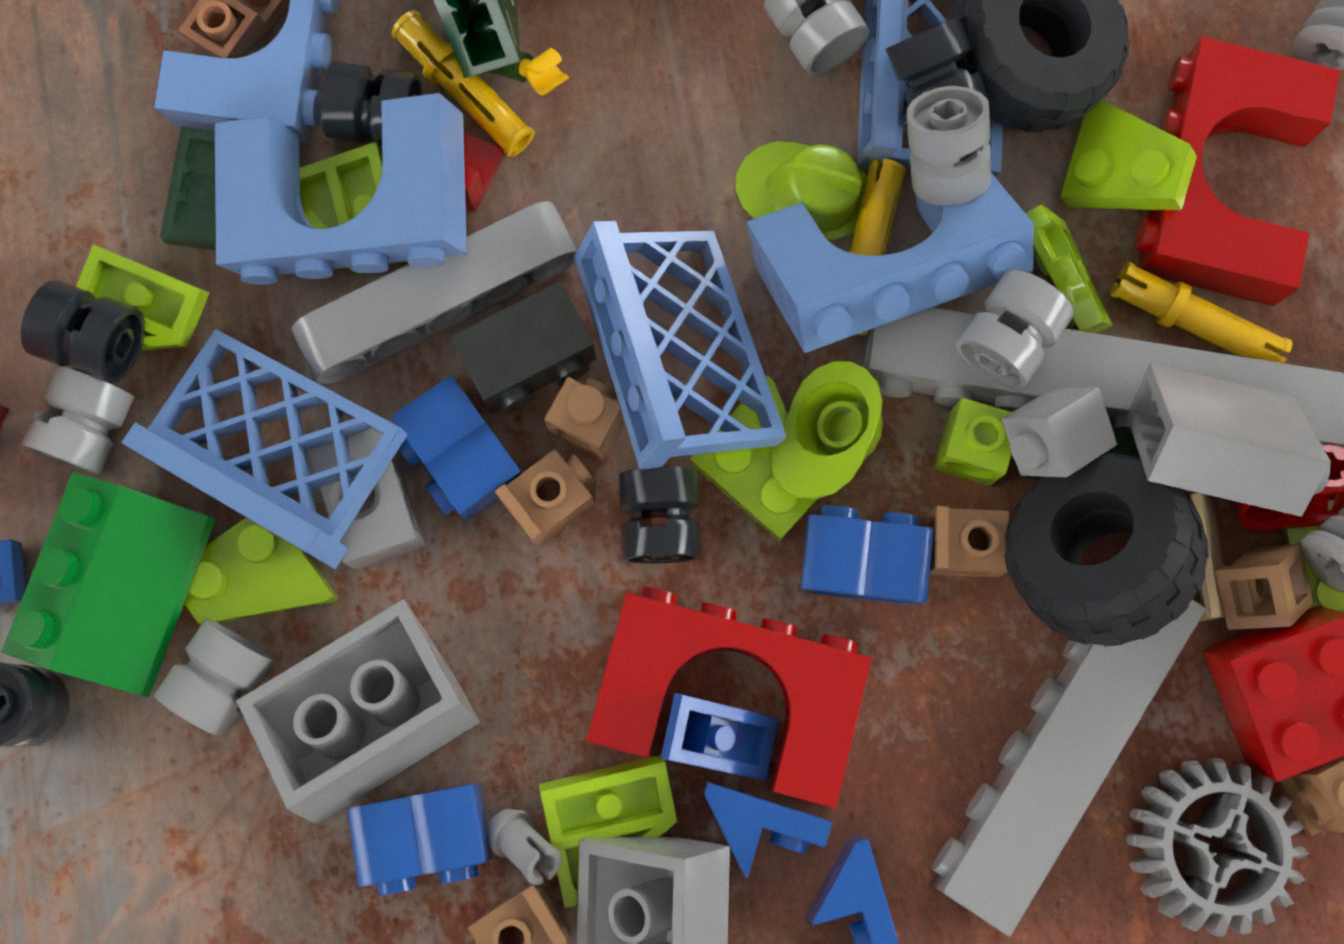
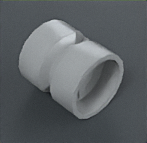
M764 1V10L783 37H792L789 47L809 76H817L837 67L851 57L869 36L870 29L851 1Z
M960 86L939 87L924 92L915 98L907 108L909 148L912 150L910 153L913 191L918 198L929 204L940 206L962 205L976 200L987 191L991 184L990 145L988 144L990 141L989 101L982 93Z
M1009 270L1005 272L984 302L987 312H979L975 315L955 345L957 352L964 361L987 379L1011 389H1023L1045 359L1043 347H1052L1073 318L1074 312L1068 299L1045 280L1028 272Z
M57 365L43 395L49 404V409L47 412L35 413L21 445L58 461L100 475L113 447V442L108 437L109 430L122 427L134 396L95 377Z
M206 618L185 648L190 658L187 665H174L155 692L154 697L167 709L194 726L216 736L225 737L241 714V710L236 700L241 698V692L253 691L258 688L275 663V659L237 632Z

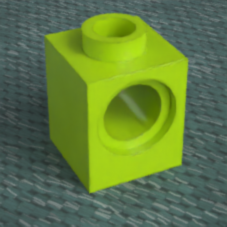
M961 398L947 414L932 469L982 485L991 486L1006 474L1011 457L1010 443L1001 418L1012 412Z

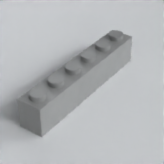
M1191 600L1188 609L1177 620H1173L1160 629V632L1143 640L1138 639L1123 645L1104 647V645H1085L1071 640L1068 641L1062 654L1068 659V662L1057 680L1052 677L1048 678L1036 693L1031 703V709L1036 711V714L1025 732L1015 731L1004 745L998 761L1004 766L992 786L986 783L983 784L971 799L965 815L971 820L959 840L957 841L952 837L941 848L932 866V870L937 873V876L931 886L993 928L1011 937L1207 608Z

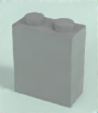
M1149 363L1127 414L1147 480L1302 517L1313 495L1319 494L1326 486L1330 475L1331 461L1297 398Z

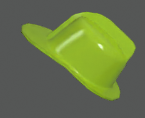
M775 141L757 147L744 158L736 173L735 191L741 207L753 219L802 202L827 240L833 241L848 237L854 233L867 183V176L858 168L848 153L835 146L825 144L809 146L796 142Z
M833 361L816 368L802 381L783 423L786 438L779 446H774L771 456L773 476L784 491L797 498L818 499L834 494L852 480L862 465L863 460L875 450L882 434L883 420L881 410L883 399L878 382L866 368L851 361Z

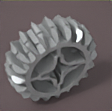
M1208 758L1204 767L1196 760L1182 762L1181 776L1174 770L1162 771L1159 774V778L1164 792L1155 787L1148 786L1141 790L1144 799L1151 805L1150 810L1132 809L1129 813L1135 822L1144 824L1142 835L1132 833L1128 834L1125 838L1128 845L1143 848V856L1134 858L1129 864L1134 872L1151 873L1140 888L1143 894L1151 898L1162 896L1158 907L1159 912L1170 918L1180 914L1183 927L1198 931L1204 925L1209 934L1218 937L1226 935L1229 926L1234 932L1243 935L1252 933V917L1257 922L1266 925L1275 922L1270 902L1283 907L1294 904L1289 893L1284 889L1286 882L1300 884L1306 881L1299 871L1291 869L1293 858L1302 859L1310 854L1304 847L1292 845L1291 836L1298 834L1305 826L1299 820L1283 819L1284 814L1289 810L1293 802L1286 796L1276 795L1270 797L1274 781L1264 776H1256L1251 779V768L1245 764L1234 763L1228 769L1223 759ZM1217 792L1213 806H1206L1202 817L1193 824L1179 821L1180 816L1191 803L1205 795ZM1248 818L1254 828L1257 848L1250 843L1246 834ZM1194 835L1208 838L1214 836L1215 840L1222 841V848L1236 853L1237 857L1225 854L1216 855L1217 853L1209 851V844L1195 839ZM1173 842L1180 845L1185 852L1187 863L1184 875L1189 878L1188 884L1184 881L1176 866ZM1240 869L1251 871L1240 887L1227 895L1216 898L1219 887L1226 888L1233 873Z

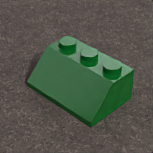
M72 472L1 653L51 671L149 697L216 518L120 485Z

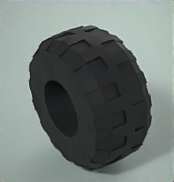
M959 0L950 16V19L960 16L971 46L964 58L966 63L978 65L989 94L987 98L989 101V117L994 122L1007 128L1012 127L1024 130L1025 132L1040 133L1045 130H1057L1070 125L1089 112L1116 85L1123 73V67L1129 55L1128 22L1123 5H1120L1118 0ZM1020 25L1028 26L1040 33L1049 44L1054 57L1047 56L1035 49L1024 37Z
M1104 453L1066 478L1042 477L1030 491L1024 494L1015 507L1016 511L1011 522L1008 523L1005 535L1006 555L1004 557L1007 571L1020 597L1030 610L1051 630L1057 631L1069 640L1081 644L1104 645V647L1118 646L1138 639L1143 640L1160 632V629L1173 620H1177L1188 609L1189 603L1197 591H1200L1206 576L1205 569L1207 558H1209V547L1199 512L1186 490L1148 481L1140 457L1128 456L1123 453ZM1111 533H1133L1125 548L1112 559L1097 565H1078L1086 548L1098 538Z

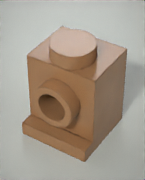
M567 377L544 419L549 434L602 462L624 423L620 404L616 401V392L605 384L591 378H586L585 382L581 383Z
M554 449L509 484H503L494 492L538 548L594 505L593 497L587 489L596 482L574 454L564 461L556 449ZM547 481L556 482L560 486V494L552 501H543L538 497L539 487Z
M936 506L926 515V527L934 529L930 575L998 578L1008 573L1004 555H1006L1005 535L1009 523V511L949 508V506ZM971 530H980L986 535V549L984 551L975 550L969 544L968 535Z
M1301 543L1253 547L1246 551L1231 566H1219L1214 570L1228 630L1291 627L1314 603Z
M1344 756L1276 782L1283 795L1293 802L1290 807L1297 819L1305 826L1303 829L1307 835L1313 836L1322 830L1344 833Z
M529 884L475 920L468 927L474 939L466 944H503L501 932L508 926H515L522 931L524 944H566L572 933L543 885Z

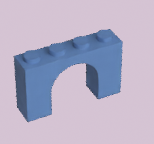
M290 0L286 21L278 35L266 47L245 57L218 58L163 50L154 108L175 126L215 131V123L270 116L299 135V142L310 144L313 126H319L321 123L322 92L319 91L322 69L327 70L329 68L332 58L331 36L327 34L330 13H337L340 0Z
M440 93L381 101L383 164L378 188L369 204L356 217L342 225L325 229L313 228L302 208L300 199L299 135L270 116L215 123L216 265L241 275V281L244 283L266 285L278 282V275L295 273L296 276L301 278L324 279L333 275V269L351 267V270L355 272L381 273L388 270V263L408 261V264L411 266L438 267L445 264V257L467 255L463 113Z
M991 173V184L987 191L976 200L962 205L940 206L929 204L918 198L915 193L916 211L933 233L920 244L898 253L866 256L849 253L837 248L824 237L802 202L747 221L746 223L755 268L802 350L806 353L995 285L1006 271H1033V222Z

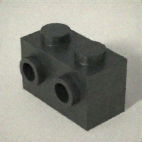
M560 281L450 337L490 414L500 409L504 413H511L525 407L536 398L535 391L555 381L559 386H562L567 377L577 380L590 370L588 364L597 360L594 344Z

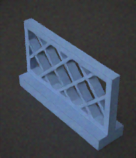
M864 0L863 20L870 29V32L862 45L856 162L860 169L868 170L870 162L875 159L881 162L880 168L882 167L883 159L893 160L905 167H911L910 153L912 150L902 148L903 126L907 124V113L903 116L904 106L908 108L904 96L909 88L905 81L896 79L885 49L912 37L907 30V20L917 12H920L932 27L947 21L931 3L933 0H909L913 4L909 8L908 0ZM989 117L990 141L988 144L990 145L991 173L996 178L1001 173L1003 125L994 122Z
M593 221L576 251L574 259L639 469L663 467L670 457L779 446L786 438V434L715 232L620 233L616 221ZM678 251H701L707 269L705 276L703 277L677 259L675 256ZM626 253H640L658 265L659 269L652 279L632 267ZM665 271L694 290L687 303H684L657 284ZM700 295L721 309L725 321L721 328L692 308ZM646 298H649L676 317L669 331H666L647 318L643 306ZM682 322L712 342L704 356L674 336ZM718 347L739 361L742 370L739 380L710 361ZM664 350L694 370L685 385L664 371L660 359ZM700 375L730 394L722 409H719L692 390ZM736 400L757 413L761 428L748 429L728 415ZM682 404L712 424L707 434L685 436L678 414Z
M215 329L149 428L146 429L135 422L121 443L319 561L336 569L349 549L340 543V540L408 434L401 427ZM228 351L237 357L239 376L214 384L212 371L225 352ZM252 365L258 367L259 369L253 371ZM280 379L282 381L285 401L258 409L255 386ZM297 389L306 394L298 396ZM241 391L245 414L219 422L216 400ZM323 403L328 405L331 426L304 435L300 411ZM202 405L204 428L183 435L173 431L187 409ZM343 414L352 419L344 422ZM287 416L291 440L264 448L260 424ZM247 429L250 453L225 461L221 437ZM368 429H373L382 434V437L369 456L351 462L347 436ZM334 441L338 466L310 475L306 450ZM207 442L208 450L199 445ZM293 454L297 480L275 487L269 486L266 463ZM252 468L253 476L244 472V470ZM341 480L343 498L330 518L326 519L316 513L313 489ZM299 494L300 503L290 497Z

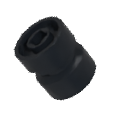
M960 16L885 49L896 79L909 83L910 89L904 96L907 107L922 93L939 87H967L982 93L986 99L989 97L978 65L966 63L964 57L971 46Z
M334 61L329 66L322 89L321 121L326 137L362 143L368 135H371L373 141L382 146L381 101L422 95L420 76L416 73L383 69L376 77L368 66Z
M58 280L48 281L36 291L25 310L21 325V343L26 353L59 366L72 365L74 370L110 384L119 382L129 373L138 358L145 336V320L143 313L137 308L107 297L96 299L89 291Z
M663 466L649 469L636 468L620 473V510L630 516V520L621 525L622 562L667 564L701 559L700 523L690 517V512L699 507L698 472L691 468ZM667 517V526L652 525V518Z
M0 662V747L34 746L53 738L64 725L69 712V694L63 681L48 669L32 665Z

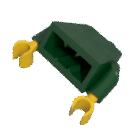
M433 0L464 78L488 71L519 82L528 81L539 95L549 93L569 79V76L561 72L556 66L562 61V58L553 48H549L535 59L531 54L520 51L518 17L513 0Z

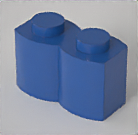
M452 375L391 416L394 423L408 434L399 447V451L411 467H414L421 461L426 466L434 480L425 485V487L445 515L456 509L465 521H468L499 499L494 492L503 484H509L522 474Z
M833 505L822 506L821 515H809L806 522L799 592L922 606L927 603L934 529L919 526V516L888 512L882 514V522H871L857 519V509Z
M481 783L347 808L358 887L376 884L377 896L415 889L414 876L439 872L441 884L479 876L477 864L485 863L493 858L492 851L488 845L487 820Z

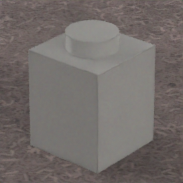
M1099 387L1052 388L1001 418L1010 443V451L1016 461L1020 476L1066 478L1117 445Z

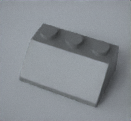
M404 599L236 700L287 810L314 824L325 820L480 723L452 670Z
M604 837L580 839L577 944H728L730 846L681 837Z

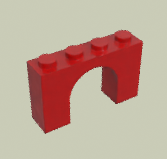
M1203 36L1187 57L1179 56L1173 66L1168 82V90L1175 92L1172 109L1168 108L1159 129L1189 143L1197 157L1182 210H1150L1149 216L1145 215L1141 220L1134 241V249L1141 251L1138 267L1162 279L1174 282L1181 281L1190 286L1270 306L1277 305L1298 290L1310 233L1252 219L1229 209L1214 195L1205 179L1202 167V152L1207 138L1225 132L1248 133L1306 147L1331 124L1341 70Z
M642 586L640 596L626 592L586 741L649 758L664 698L670 682L677 672L694 658L715 651L741 653L755 659L768 669L777 681L784 698L785 724L769 790L836 809L872 657L857 653L859 643L829 634H822L820 643L797 638V626L774 619L762 618L760 627L737 622L738 611L713 603L702 602L700 612L676 605L678 595L653 587Z

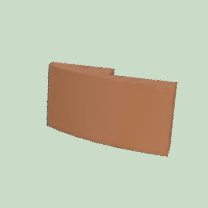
M199 0L178 31L182 36L215 57L239 58L256 44L289 8L290 0Z

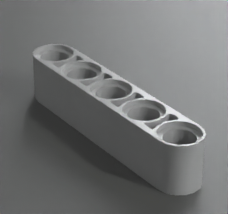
M546 201L536 203L466 236L467 255L445 257V264L438 267L406 265L298 319L291 327V330L316 383L329 385L347 379L572 267L576 263L574 255L578 249L554 204Z

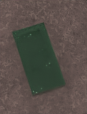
M181 127L160 232V238L167 245L216 250L215 131Z

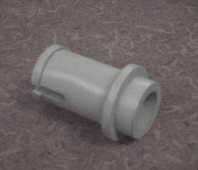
M505 809L491 819L487 827L488 845L491 851L499 857L508 858L523 873L528 882L533 885L543 884V877L534 869V866L548 880L557 873L562 861L561 853L534 829V821L528 813L523 810Z

